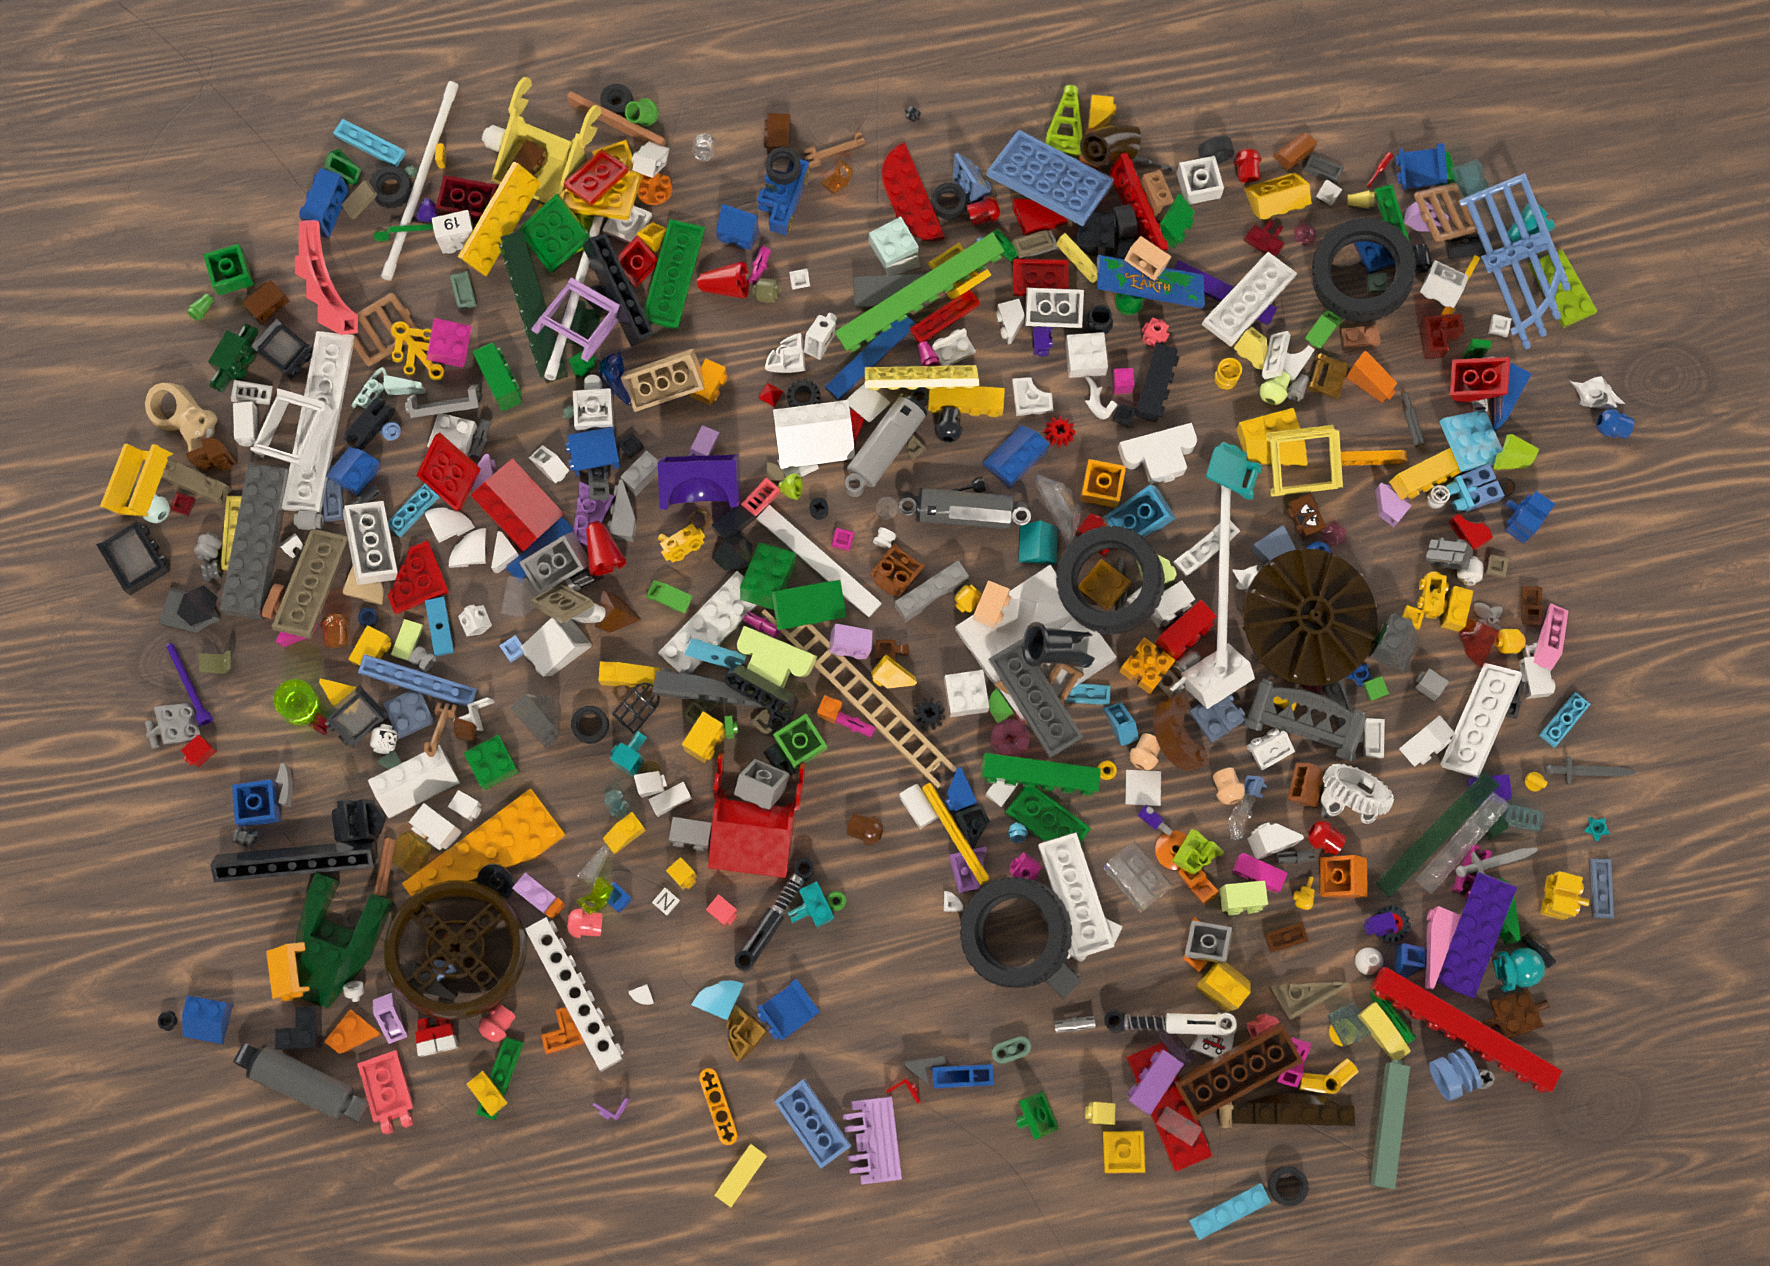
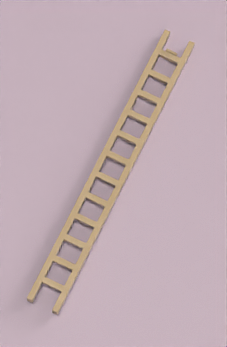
M764 609L762 615L770 623L777 626L776 620ZM813 625L798 626L792 633H789L786 629L781 630V634L792 646L806 652L818 641L828 649L815 661L814 667L937 789L941 787V784L930 774L931 771L934 772L940 766V762L953 774L956 772L957 768L844 656L829 653L830 642ZM806 627L815 637L803 647L794 637ZM833 654L841 664L830 674L821 664ZM846 667L855 677L843 687L835 677ZM860 681L868 691L857 701L848 691ZM873 694L882 705L870 714L862 704ZM885 708L896 717L886 728L875 719ZM900 721L909 732L898 742L889 731ZM914 735L923 745L911 755L902 745ZM928 748L937 759L925 769L916 759Z

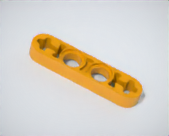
M1404 450L1341 452L1342 466L1394 465L1407 462V452Z
M704 1069L700 1073L699 1079L719 1139L724 1145H732L737 1141L738 1134L718 1074L713 1069ZM706 1072H709L710 1075L714 1074L712 1083L713 1085L717 1083L718 1088L706 1090V1087H710L709 1082L703 1080L706 1077ZM713 1091H718L721 1094V1100L718 1103L710 1101V1094ZM721 1110L725 1111L728 1115L727 1120L722 1123L716 1119V1114ZM729 1122L731 1127H727L728 1131L734 1133V1136L731 1137V1142L723 1139V1136L726 1135L724 1128L722 1130L719 1129V1126H724Z

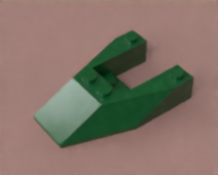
M315 873L307 892L296 934V943H305V951L295 954L299 987H310V991L304 992L303 996L299 998L329 1008L344 991L343 986L351 982L371 959L394 902L370 894L355 931L324 920L340 882Z

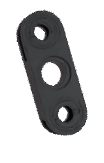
M381 397L375 398L346 431L344 440L351 442L356 438L355 448L363 450L392 418L395 408L390 404L384 407L385 400Z

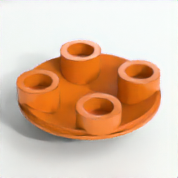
M657 173L653 178L642 174L637 192L638 198L649 205H659L666 202L672 194L670 178L661 173Z

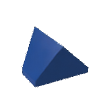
M1406 943L1395 946V972L1404 978H1408L1422 968H1426L1427 948Z

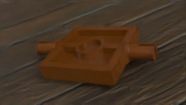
M1525 989L1490 1001L1493 1018L1484 1020L1483 1024H1487L1486 1026L1489 1028L1497 1025L1503 1036L1510 1039L1544 1027L1539 1011L1550 1008V1005L1547 1004L1549 1003L1547 1000L1535 1003L1529 989Z

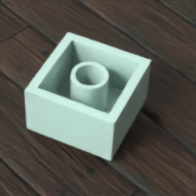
M901 217L869 232V244L885 271L886 267L898 261L918 256L919 246Z

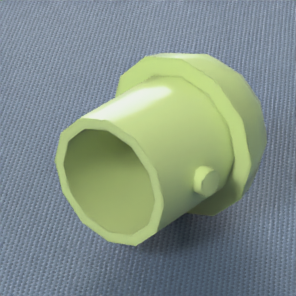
M1282 371L1281 376L1269 378L1264 384H1261L1259 391L1261 399L1271 405L1281 404L1288 395L1286 389L1290 381L1289 374Z

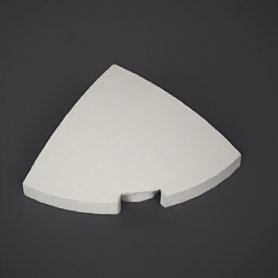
M795 334L781 341V346L777 348L776 352L774 350L770 352L765 365L766 371L792 373L805 371L802 334Z
M433 508L424 512L439 543L456 534L460 536L475 528L472 522L459 511L456 512L448 508Z
M486 528L468 533L455 545L450 555L449 568L468 567L469 564H486Z

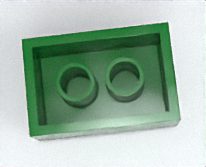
M492 342L472 351L501 411L503 412L521 404L520 396L523 394L500 347L496 348Z
M759 542L740 586V600L774 610L771 592L786 589L795 567L796 553Z

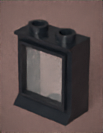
M277 319L252 344V348L259 356L289 379L300 372L301 367L311 360L313 353L310 345Z
M361 685L357 686L324 715L327 720L325 724L332 732L337 730L340 734L338 738L345 745L349 743L352 747L379 723L389 717Z

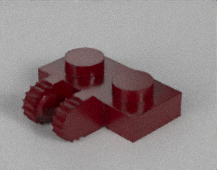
M1270 219L1264 229L1254 224L1243 241L1263 254L1269 252L1277 257L1285 243L1277 239L1284 227L1280 225L1274 235H1271L1268 231L1274 225V220Z

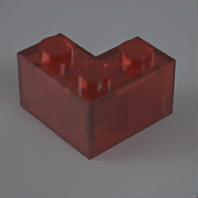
M1461 313L1426 316L1419 324L1425 360L1443 358L1449 350L1447 340L1458 339L1464 332Z

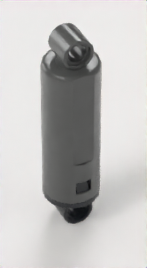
M919 488L918 496L905 492L900 496L898 502V509L903 515L908 516L917 513L916 522L1010 529L1012 521L1018 525H1025L1031 518L1029 505L1025 502L1013 504V497L1011 495ZM911 501L913 505L911 507H905L903 505V502ZM1023 510L1026 512V515L1020 517L1016 513Z
M243 1043L233 1060L235 1064L247 1070L246 1078L335 1120H338L343 1115L359 1123L369 1104L365 1100L353 1095V1087L267 1045H262L259 1049Z

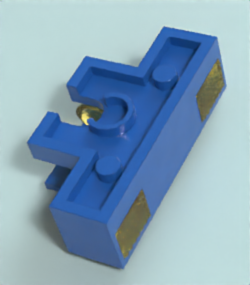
M790 160L786 173L774 169L773 171L777 174H788L794 169L793 161ZM800 160V175L791 184L778 185L772 182L766 173L765 190H760L757 203L759 204L758 210L771 213L769 219L770 231L788 235L810 173L809 162Z

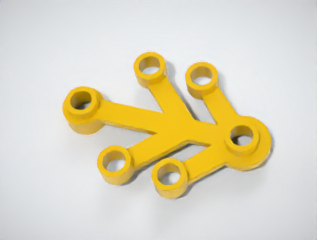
M401 321L394 323L391 327L392 336L396 338L395 348L392 352L394 362H401L403 360V352L401 351L403 340L408 345L404 374L409 377L415 374L414 360L416 355L429 370V377L432 380L442 379L444 376L443 367L426 360L427 355L422 351L428 350L429 343L414 341L411 336L422 337L424 341H429L430 337H425L424 334H431V330L409 328L408 324ZM402 329L404 333L399 334L397 331ZM395 354H400L401 357H400V358H395L394 355H395ZM412 368L413 371L409 373L406 369ZM438 371L440 374L434 376L433 372Z

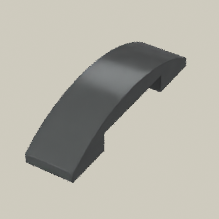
M607 465L588 469L590 500H609Z

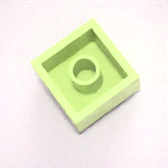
M1265 881L1225 884L1219 889L1222 913L1228 912L1229 916L1238 915L1247 910L1248 914L1258 913L1263 910V907L1268 905Z

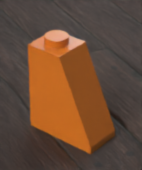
M1366 351L1359 357L1346 377L1381 403L1386 398L1390 400L1396 392L1394 387L1397 385V382Z

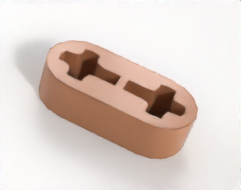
M278 583L272 586L262 610L263 617L272 620L276 617L286 593V586Z

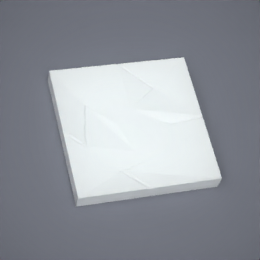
M1051 565L1009 591L1011 596L1010 602L1007 607H1003L1001 611L1004 613L1003 619L1000 624L996 623L995 628L973 620L974 615L955 627L956 632L994 686L1000 679L988 659L1023 639L1027 627L1032 622H1041L1046 628L1090 632L1093 634L1090 637H1083L1079 643L1072 644V649H1078L1095 657L1092 665L1088 668L1074 666L1084 673L1081 679L1078 678L1074 687L1116 659V655L1100 633L1091 631L1079 624L1065 609L1057 592V575ZM1042 663L1040 666L1046 679L1055 664ZM1061 669L1051 686L1058 697L1072 675ZM997 688L1019 722H1023L1025 719L1011 696Z

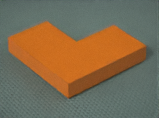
M567 1007L556 1009L560 1029L541 1035L546 1055L585 1044Z

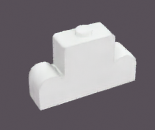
M1192 423L1120 442L1118 450L1126 468L1135 469L1140 463L1143 464L1150 484L1160 481L1170 482L1175 477L1184 475L1187 465L1183 454L1186 455L1193 451L1197 437Z

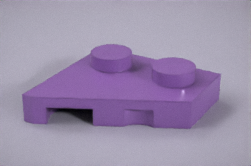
M987 848L972 849L981 865L984 866L983 862ZM959 852L949 855L958 893L978 890L980 884L962 854Z

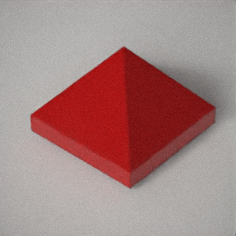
M767 383L758 399L775 407L784 391Z

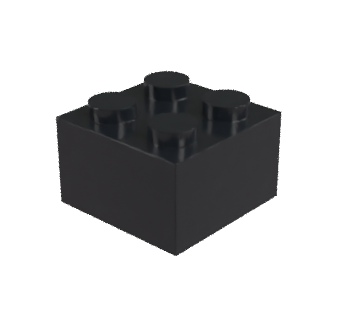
M1092 213L1084 226L1076 223L1075 244L1086 256L1102 255L1112 257L1114 250L1115 214Z

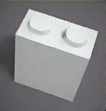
M551 618L521 648L524 651L525 657L535 665L536 671L543 677L553 676L592 647V644L573 620L570 619L560 623Z

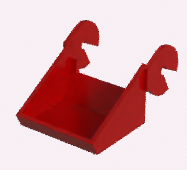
M719 753L718 774L715 773L714 799L716 803L713 809L708 861L709 869L787 879L796 810L800 809L805 763H801L799 784H797L796 798H794L793 803H786V807L773 805L769 810L761 808L755 803L728 800V795H724L725 789L721 788L724 753Z

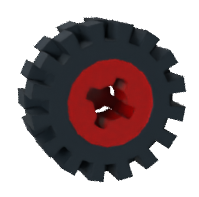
M1391 905L1378 910L1374 916L1392 911L1398 931L1389 933V930H1387L1388 934L1379 936V939L1385 940L1384 942L1393 943L1407 936L1406 934L1410 931L1411 923L1408 921L1410 917L1406 916L1407 912L1405 910L1402 911L1400 907Z

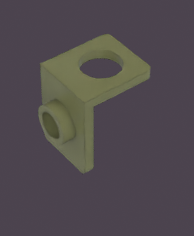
M229 650L224 654H199L198 671L200 673L226 674L231 668V651Z

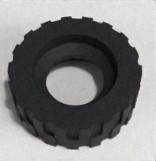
M384 166L376 170L369 181L378 194L374 199L380 206L395 209L408 202L412 191V184L408 175L399 167ZM394 179L399 182L400 188L396 194L387 195L382 191V185L386 180Z

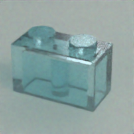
M1479 159L1451 168L1455 182L1458 184L1464 198L1489 188L1488 181L1483 175V165L1479 162Z

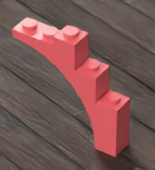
M299 221V255L295 256V274L306 280V298L318 304V323L340 335L358 333V315L350 310L342 301L328 274L322 253L319 221Z

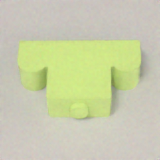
M746 626L743 627L737 642V648L741 653L752 655L747 668L783 689L790 672L799 677L808 676L818 657Z

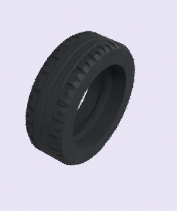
M1368 217L1347 220L1345 223H1340L1333 230H1330L1318 244L1312 263L1313 287L1324 307L1334 312L1337 316L1352 322L1379 320L1397 310L1403 304V301L1407 299L1412 289L1416 270L1415 253L1410 241L1403 235L1404 233L1397 227H1393L1394 225ZM1363 241L1379 244L1391 253L1395 261V278L1391 286L1377 297L1357 299L1347 296L1333 282L1331 267L1336 254L1343 247L1355 242Z
M1120 526L1093 528L1075 538V541L1070 543L1066 548V552H1063L1060 558V564L1056 572V587L1059 598L1068 613L1079 624L1091 631H1097L1101 634H1121L1123 631L1133 630L1136 626L1139 627L1145 623L1146 619H1149L1154 614L1155 608H1158L1162 600L1161 596H1163L1165 587L1162 563L1150 543L1133 530L1124 529ZM1110 548L1121 549L1130 553L1139 562L1143 572L1142 589L1130 605L1119 611L1103 612L1089 606L1080 594L1078 587L1080 570L1084 563L1097 552Z
M1020 877L1001 878L982 887L970 899V903L967 904L960 924L961 946L970 966L974 967V971L990 983L1008 988L1036 986L1050 979L1062 967V963H1065L1069 955L1068 950L1071 949V936H1073L1072 925L1070 924L1071 918L1069 912L1066 911L1063 901L1046 885ZM1013 898L1025 899L1038 906L1046 917L1049 929L1048 942L1044 952L1033 963L1023 967H1010L1000 963L990 954L985 942V924L990 912L999 903Z

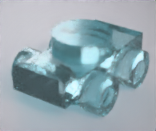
M613 789L604 794L606 798L603 799L606 807L608 805L612 807L609 809L611 816L616 815L617 818H621L628 813L626 808L629 805L626 800L621 801L620 798L623 795L620 790L616 792Z

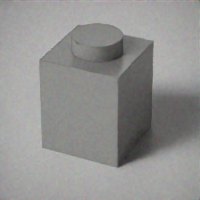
M1429 668L1425 673L1421 672L1415 680L1418 682L1415 689L1435 701L1449 681Z

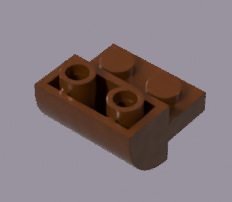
M214 438L201 439L202 447L186 453L188 460L200 472L211 470L213 466H216L220 471H225L238 464L236 458L222 442Z

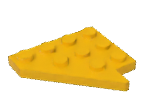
M627 157L618 160L625 166H627ZM629 171L592 206L567 189L561 191L560 196L573 213L629 221L642 175L636 171Z

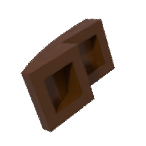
M1521 586L1522 624L1542 625V587Z
M455 717L454 733L456 738L476 745L478 739L475 735L477 726L472 722Z

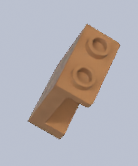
M1161 170L1144 174L1140 184L1143 191L1146 192L1150 207L1153 208L1157 223H1161L1166 215L1163 206L1172 204L1174 200Z

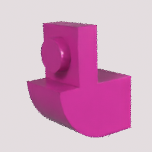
M1291 1037L1293 1044L1305 1062L1311 1043ZM1304 1062L1279 1075L1277 1082L1297 1088L1303 1076Z

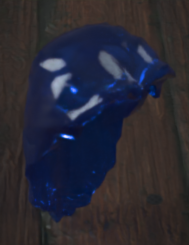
M617 351L603 358L600 362V375L615 396L626 405H632L631 398L621 380V376L624 373L623 357L621 352Z

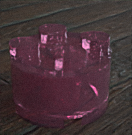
M1005 719L997 723L990 736V748L993 754L1021 758L1030 742L1027 727L1020 720ZM1007 737L1013 739L1012 744L1009 741H1005Z

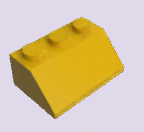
M1297 173L1244 187L1252 211L1259 219H1268L1276 214H1286L1290 210L1303 209L1311 204L1310 185Z

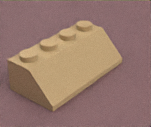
M694 349L625 371L621 376L634 412L704 389L701 367Z

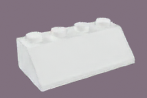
M438 745L434 757H429L424 752L368 780L376 799L388 818L460 783L445 750L440 745Z

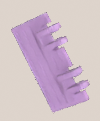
M892 1097L853 1101V1110L862 1109V1112L845 1114L843 1118L851 1120L863 1117L864 1125L845 1127V1132L864 1130L865 1133L856 1134L857 1151H867V1154L848 1156V1161L868 1158L869 1167H854L849 1169L850 1174L869 1172V1175L860 1176L861 1185L902 1180Z

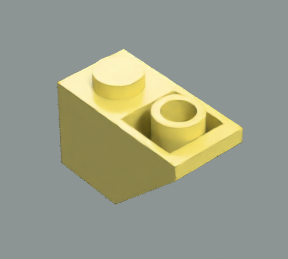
M1250 327L1243 334L1234 349L1238 355L1251 361L1255 368L1263 370L1268 350L1267 339L1253 327Z
M1091 1102L1085 1108V1119H1089L1088 1123L1115 1125V1104Z

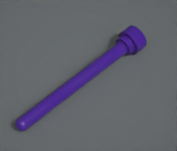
M168 643L166 648L196 709L195 719L199 726H205L213 721V717L207 709H204L174 644Z

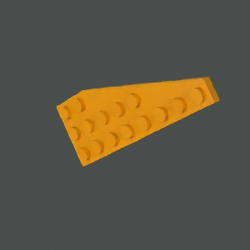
M530 788L403 882L402 885L412 896L421 889L435 883L449 880L472 881L477 879L479 871L487 864L494 863L508 868L534 860L566 835Z

